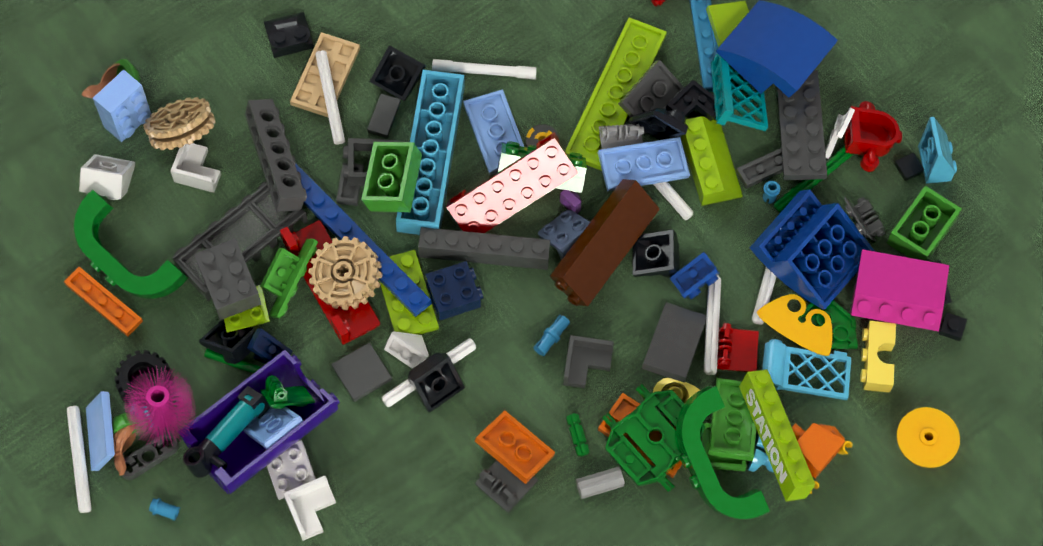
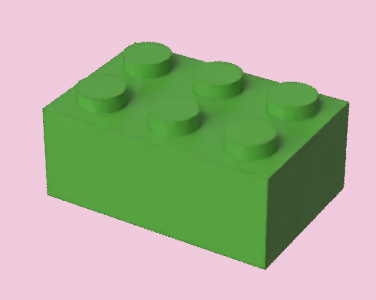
M373 142L361 199L370 211L411 212L422 153L414 142Z
M925 186L891 232L887 244L909 258L927 261L957 220L962 208Z

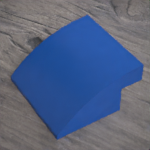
M759 0L717 48L716 52L760 94L774 84L789 98L802 86L838 40L806 16L784 6Z
M810 189L799 191L749 247L777 278L804 299L821 309H826L858 272L862 249L875 251L865 237L860 234L855 224L838 203L822 205Z

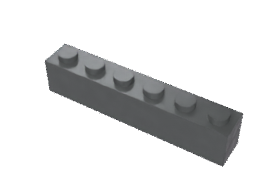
M421 227L418 249L419 257L548 270L550 240Z

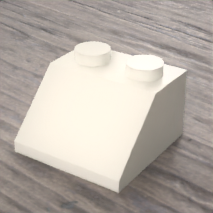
M94 154L81 167L79 192L88 194L91 190H94L100 196H106L110 200L121 199L128 191L135 162Z

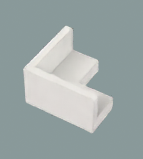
M192 143L190 145L185 144L179 148L171 168L174 182L215 192L221 172L203 166L208 153L207 147Z
M326 476L283 493L302 541L324 532L316 511L336 503Z

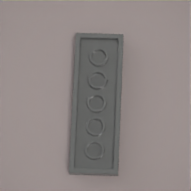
M813 71L802 86L789 98L777 87L784 180L827 179L818 71Z

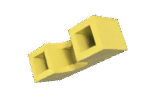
M869 321L867 328H863L862 341H866L865 348H862L861 361L865 362L864 369H861L860 382H864L863 390L890 393L894 385V364L882 362L878 358L877 353L880 351L892 352L896 338L895 323Z

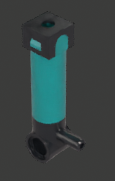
M247 386L237 396L239 402L198 446L189 448L184 453L183 462L194 477L202 478L207 476L211 472L213 465L218 468L222 467L224 470L227 468L228 464L219 458L220 454L255 417L260 419L270 409L262 394Z

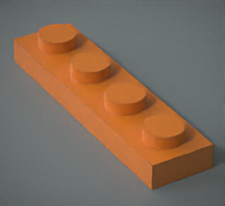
M78 267L64 281L68 288L127 337L143 322L140 316L81 267Z

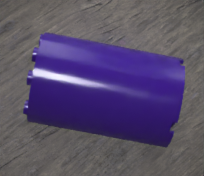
M286 350L282 351L192 420V423L187 424V427L185 426L181 431L179 430V435L187 447H196L239 402L237 396L247 386L261 394L260 390L266 389V379L271 375L276 376L284 387L305 386L315 400V403H310L304 407L286 406L301 417L302 423L268 449H265L242 431L220 454L219 458L227 462V468L224 470L222 467L218 468L213 465L209 475L227 494H232L338 411L337 405L340 403L338 398L332 392L328 394L323 388L320 389L313 379L309 381L304 376L300 368L302 363L295 354L291 356Z

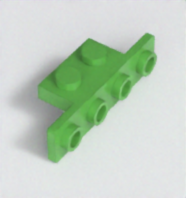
M306 239L298 256L284 248L278 249L260 287L278 296L269 313L270 317L280 319L287 312V304L290 298L295 295L298 289L297 284L300 278L305 275L310 258L317 251V240Z

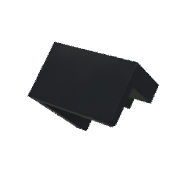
M694 80L667 104L665 109L667 111L672 109L680 110L684 113L685 117L695 109L710 121L714 118L716 119L714 95Z

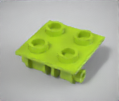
M260 285L256 286L261 305L225 318L224 322L227 333L270 322L265 296Z

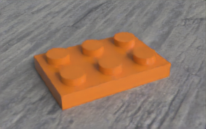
M505 410L475 439L479 446L525 484L555 455V451Z

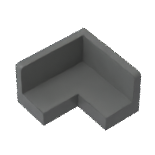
M570 335L563 385L585 388L588 368L610 371L614 342Z

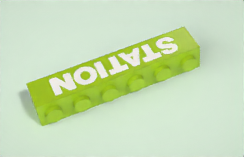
M768 369L747 372L739 388L785 501L805 499L816 484Z

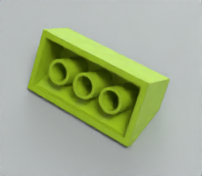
M703 116L686 119L685 123L688 125L686 134L681 135V139L701 206L741 198L743 196L722 126L717 124L716 120L710 121Z

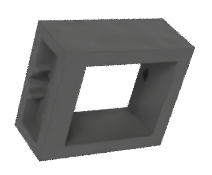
M348 138L347 146H343V158L347 159V165H343V178H346V186L365 185L367 172H354V151H372L373 142H399V140Z

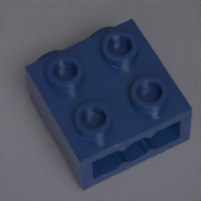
M467 261L425 274L426 285L439 320L481 308V299H484L480 286L476 287L474 282L476 280L473 267L469 268Z

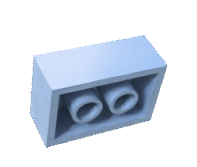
M125 70L121 71L93 97L104 128L120 142L131 137L135 129L141 124L146 123L145 120L147 118H150L151 111L142 85Z

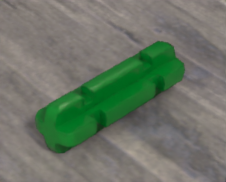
M573 413L566 416L568 426L570 425L569 431L573 444L576 445L575 451L577 456L582 457L589 454L588 444L585 445L586 438L582 425H579L581 422L579 415Z

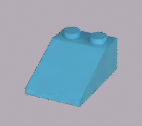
M930 117L918 145L921 163L924 168L926 184L948 182L952 180L954 173L957 172L956 161L952 160L951 156L953 152L952 143L948 142L946 132L935 117Z

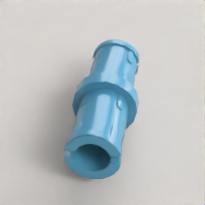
M558 315L554 323L544 330V335L533 347L536 353L545 356L551 346L560 340V335L570 324V321L565 316Z

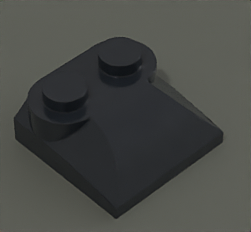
M304 12L264 21L274 58L314 48Z
M389 45L369 82L406 101L416 83L421 79L422 71L425 70L426 65Z
M656 108L636 114L629 119L631 124L643 126L646 133L658 140L684 135L688 129L684 113L677 109L667 111L662 108Z
M674 230L641 234L633 245V276L662 275L664 277H671L679 270V243L676 232Z
M222 319L199 340V343L210 350L222 354L225 362L237 364L251 352L247 347L256 329H261V327L256 325L227 333L224 319Z
M446 353L433 354L414 367L408 375L409 383L414 387L429 413L465 389L450 357Z

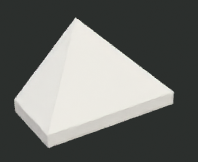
M393 331L384 348L385 351L412 369L429 357L423 337L418 334Z

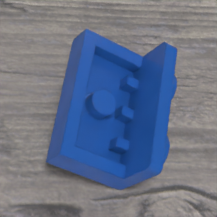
M703 252L671 276L670 280L680 291L684 299L688 297L693 299L701 293V287L705 284L710 286L719 279L717 275L720 274V271L707 254Z

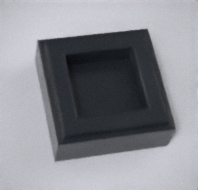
M914 152L896 160L894 163L904 181L924 172V168Z

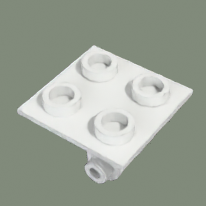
M302 440L295 443L267 465L278 500L285 498L284 492L316 479Z

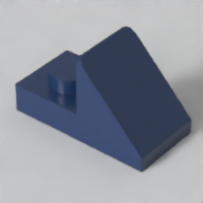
M256 329L247 347L255 353L254 359L264 364H267L284 350L290 355L293 352L263 329Z

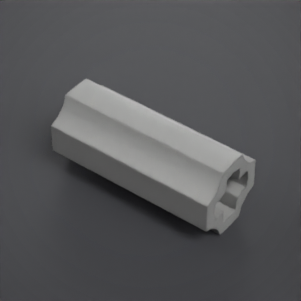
M619 466L576 479V486L581 499L624 487L625 484Z

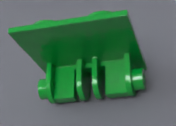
M274 375L266 379V389L260 390L269 406L275 409H283L289 405L304 407L310 403H315V400L304 385L284 387Z

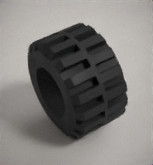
M139 350L135 351L136 355L131 356V354L127 355L126 361L121 360L119 363L121 368L117 367L115 371L117 374L115 376V383L121 398L130 399L123 400L124 402L132 401L131 398L135 400L134 397H130V394L133 396V393H135V391H132L136 390L132 387V383H134L133 380L144 372H154L157 375L158 369L161 379L163 371L165 380L166 377L167 379L169 378V381L174 380L171 369L162 356L159 357V354L153 352L151 355L149 350H144V353L141 354Z

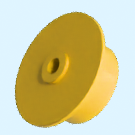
M922 407L910 411L902 418L897 428V443L903 455L912 463L925 468H936L947 464L954 458L959 449L960 434L955 422L946 413L935 408Z

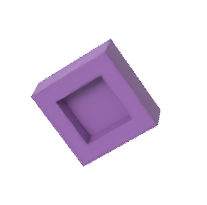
M563 190L560 193V203L567 209L579 213L581 211V199L578 194L569 190Z

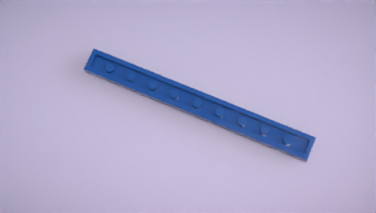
M295 164L297 172H300L302 187L305 188L307 193L306 201L303 203L339 240H342L343 236H348L349 240H352L354 237L358 238L359 242H365L377 254V261L382 265L379 271L383 273L382 278L378 280L415 317L432 304L431 299Z

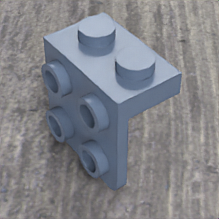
M568 209L539 230L538 235L541 239L550 240V245L557 249L562 260L590 222L571 209Z

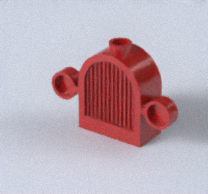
M863 101L859 107L850 106L855 111L844 133L845 153L864 155L860 161L862 169L867 172H873L879 165L878 157L888 154L895 143H901L902 131H900L898 123L892 116L883 111L876 110L871 102Z

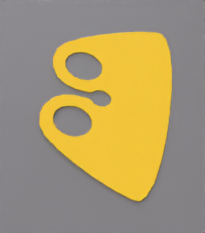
M795 294L777 298L757 311L758 316L766 324L786 338L817 354L830 355L832 323L830 316L825 311L813 309L806 315L804 323L799 322V316H802L806 311V303L800 296ZM792 299L798 300L801 304V309L797 312H792L787 307L788 302ZM814 314L824 316L825 323L822 326H815L812 323L811 318Z

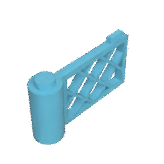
M771 339L765 343L762 370L768 369L776 391L787 390L841 400L848 399L851 357H848L846 352L834 351L833 354L824 356L810 350L788 347L778 339ZM790 355H799L804 362L796 367L791 362ZM813 358H820L825 366L817 370L810 361ZM836 361L845 363V370L840 374L832 366ZM805 364L814 373L807 379L798 370ZM826 368L835 376L828 383L820 374ZM795 373L802 382L799 385L788 384V378L791 374ZM816 376L824 386L820 389H815L808 381ZM838 380L843 386V393L835 392L830 385Z

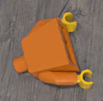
M796 423L792 426L811 475L815 479L837 453L841 455L848 454L845 447L852 448L853 446L851 441H845V438L835 426L812 423L806 431ZM814 481L816 484L814 489H818L820 485L817 481Z

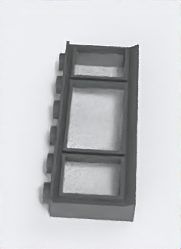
M263 182L256 192L244 197L237 207L229 209L219 221L211 223L204 233L196 235L185 248L178 249L172 259L175 266L188 277L191 284L209 301L211 297L194 254L236 238L245 262L251 258L256 262L261 258L260 251L267 245L270 248H274L277 245V237L281 235V229L288 227L292 233L294 231L293 225L297 221L301 220L304 224L308 222L306 212L302 209L276 212L267 182Z

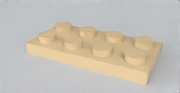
M321 32L293 93L290 104L328 117L315 54L317 51L322 50L327 52L336 100H338L360 51V45Z

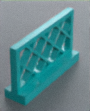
M717 53L711 61L716 123L725 125L727 121L766 131L768 129L764 92L762 94L758 91L755 93L749 87L750 83L748 81L744 82L738 76L740 74L734 72L729 67V64ZM733 79L739 86L735 87L730 80ZM743 89L749 97L746 98L740 90ZM734 94L740 102H737L732 95ZM753 99L759 105V107L756 108L750 102V100ZM742 105H745L751 112L748 113ZM736 109L743 117L734 115V110ZM755 115L761 122L756 121L752 116Z

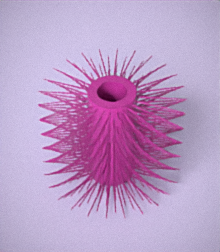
M157 369V384L155 380L154 386L149 372L151 383L146 375L145 380L147 383L142 384L144 388L138 387L132 391H135L133 396L130 394V397H134L135 400L131 398L132 401H125L133 402L134 405L124 403L129 404L124 406H133L129 408L132 410L128 412L131 415L129 419H134V423H139L140 427L138 429L152 431L151 436L156 431L159 441L160 430L164 447L165 427L171 440L169 429H172L170 430L173 431L171 433H175V430L178 431V423L182 426L185 420L190 419V416H187L189 415L188 412H195L187 411L186 408L188 410L196 409H191L192 406L189 407L192 405L189 404L192 403L190 402L192 398L188 396L192 394L187 393L189 391H183L182 393L181 390L186 388L181 386V383H177L174 386L172 385L174 380L169 381L167 377L165 380L163 371L161 379Z

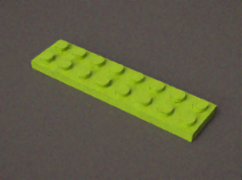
M630 17L628 18L567 145L566 154L570 155L572 152L582 154V157L586 158V165L602 171L598 157V150H601L599 126L625 125L629 115L618 103L653 65L665 40L666 31Z

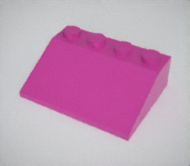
M862 249L850 314L857 317L939 331L949 265Z

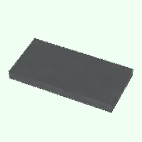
M666 302L642 369L685 382L706 323V315Z

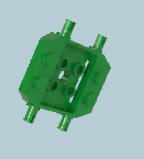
M641 384L636 388V391L644 398V401L633 412L624 417L620 422H617L609 412L606 416L602 417V420L607 423L611 430L605 450L637 486L658 482L667 492H670L675 485L666 477V473L681 461L680 456L682 454L677 443L675 429L679 413L685 403L673 390L650 393ZM703 423L700 429V438L702 437L705 429V425ZM659 431L662 439L658 442L652 441L649 438L650 432ZM625 433L628 434V436L637 444V446H638V447L646 454V456L655 464V467H654V468H653V467L646 461V459L637 451V449L628 441V439L624 436Z

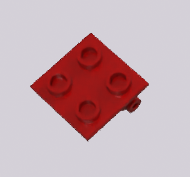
M724 323L721 328L719 327L717 369L742 372L757 371L759 331L733 329L729 323Z

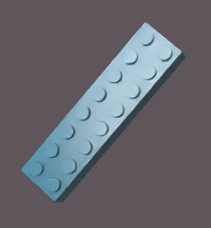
M430 70L422 71L410 142H414L422 153L411 212H397V232L420 235L421 227L441 229L465 88L464 75Z

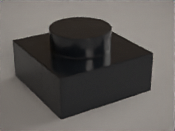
M946 312L939 335L960 341L967 319Z

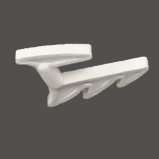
M850 107L845 115L838 114L834 130L832 129L829 142L825 148L827 159L830 158L838 137H843L855 109Z

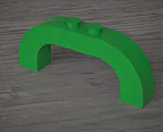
M91 190L79 205L74 220L76 241L82 252L91 260L89 264L97 272L102 270L106 274L105 280L112 286L117 284L128 293L140 298L155 299L164 297L183 285L188 277L169 260L151 275L136 276L102 245L99 238V227L103 219L114 208L98 193Z
M708 386L692 395L679 413L676 424V438L682 454L680 456L681 462L685 468H688L691 474L689 480L692 487L698 490L703 501L711 509L736 519L759 517L770 512L762 491L753 489L740 496L732 497L728 495L720 486L702 444L700 429L703 421L711 413L725 407L717 387Z

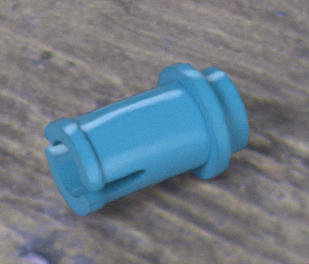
M768 181L763 187L764 202H767V199H769V204L775 202L781 189L777 182Z
M158 498L152 500L149 511L154 516L158 514L175 521L180 507L162 502V499Z

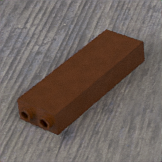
M622 179L550 275L555 282L556 288L568 296L567 300L575 306H589L660 210L636 180Z

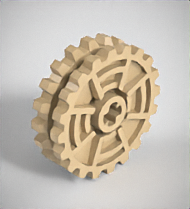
M189 97L182 101L176 100L175 103H168L164 108L160 107L157 109V112L152 113L151 117L145 120L146 123L143 126L145 133L149 135L148 138L151 146L155 149L160 148V150H165L166 148L173 150L175 147L181 148L185 144L190 145L193 141L200 140L203 135L209 133V129H213V124L216 123L213 113L210 112L211 108L208 101L204 98L199 99V97L191 99Z
M343 236L340 241L338 238H334L331 244L324 243V249H318L315 252L317 257L311 259L313 268H309L308 272L312 275L309 282L311 285H314V293L318 294L319 298L327 305L330 304L336 309L339 306L343 310H348L349 306L356 309L359 303L362 302L364 305L368 303L367 298L369 296L374 297V289L379 288L381 285L378 279L382 278L383 273L379 271L382 265L377 261V254L365 242H359V239L355 237L349 240L348 236Z

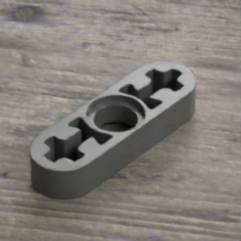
M166 433L167 440L169 442L173 441L171 443L173 446L168 449L166 446L163 447L160 435V441L157 437L151 441V444L149 442L125 457L126 465L129 464L133 472L125 471L124 475L121 476L126 480H133L175 454L179 448L177 438L173 437L174 435L170 433V440L168 433ZM155 446H158L162 453L161 455H159ZM147 451L155 453L154 459L150 462H145L142 459L143 454ZM136 458L139 459L142 467H139L135 460Z

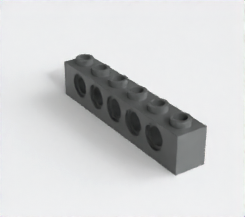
M273 99L248 100L245 117L276 212L301 210L303 202L306 201L307 193L305 188L302 187L300 172L296 170L295 157L291 155L290 142L285 137L284 124L279 119V109L275 107Z

